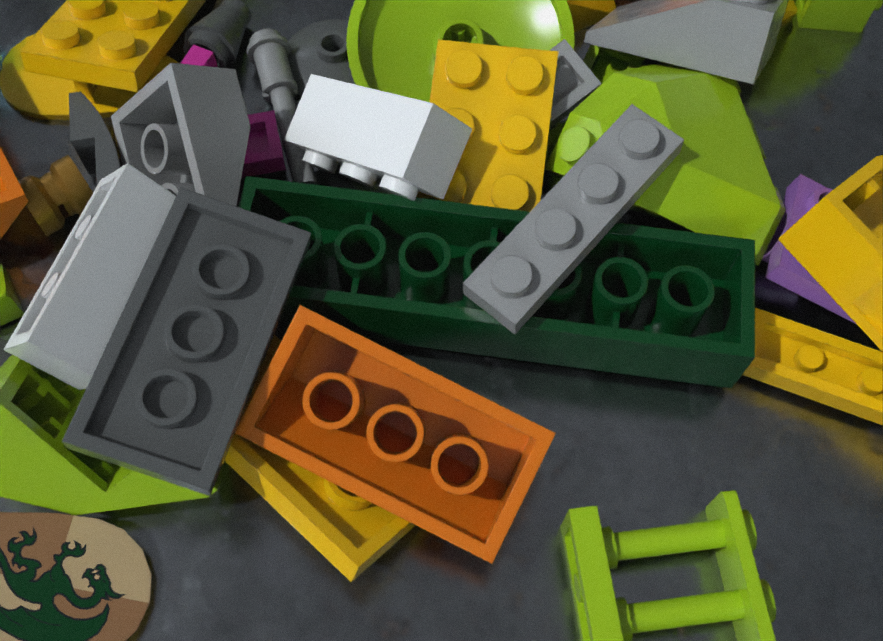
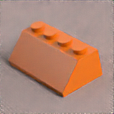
M300 305L235 434L492 564L556 433Z

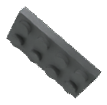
M180 187L64 435L62 442L66 448L211 496L309 248L311 232Z

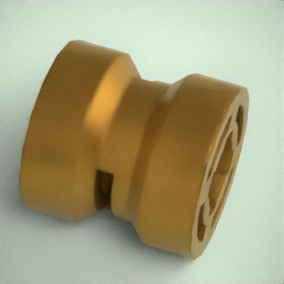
M69 155L51 163L49 172L40 178L28 175L18 181L28 199L27 208L46 236L62 229L65 218L68 216H73L74 214L81 215L93 194Z

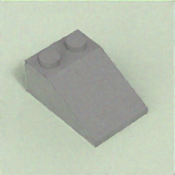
M642 0L614 9L586 31L584 43L754 84L773 53L788 0Z
M170 63L111 116L122 165L130 164L175 196H177L180 187L236 206L250 132L247 105L241 93L236 70Z

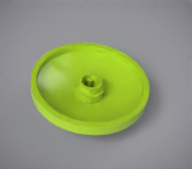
M355 0L348 21L346 37L348 62L355 85L426 102L430 101L438 39L548 51L565 39L573 49L575 46L574 25L567 0Z

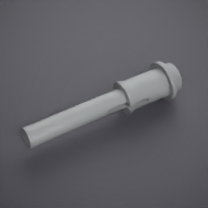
M275 29L259 30L251 36L246 52L249 61L256 65L264 100L273 105L293 182L318 185L313 166L302 161L305 150L284 140L296 111L294 97L298 93L296 81H294L287 57L291 52L289 41Z

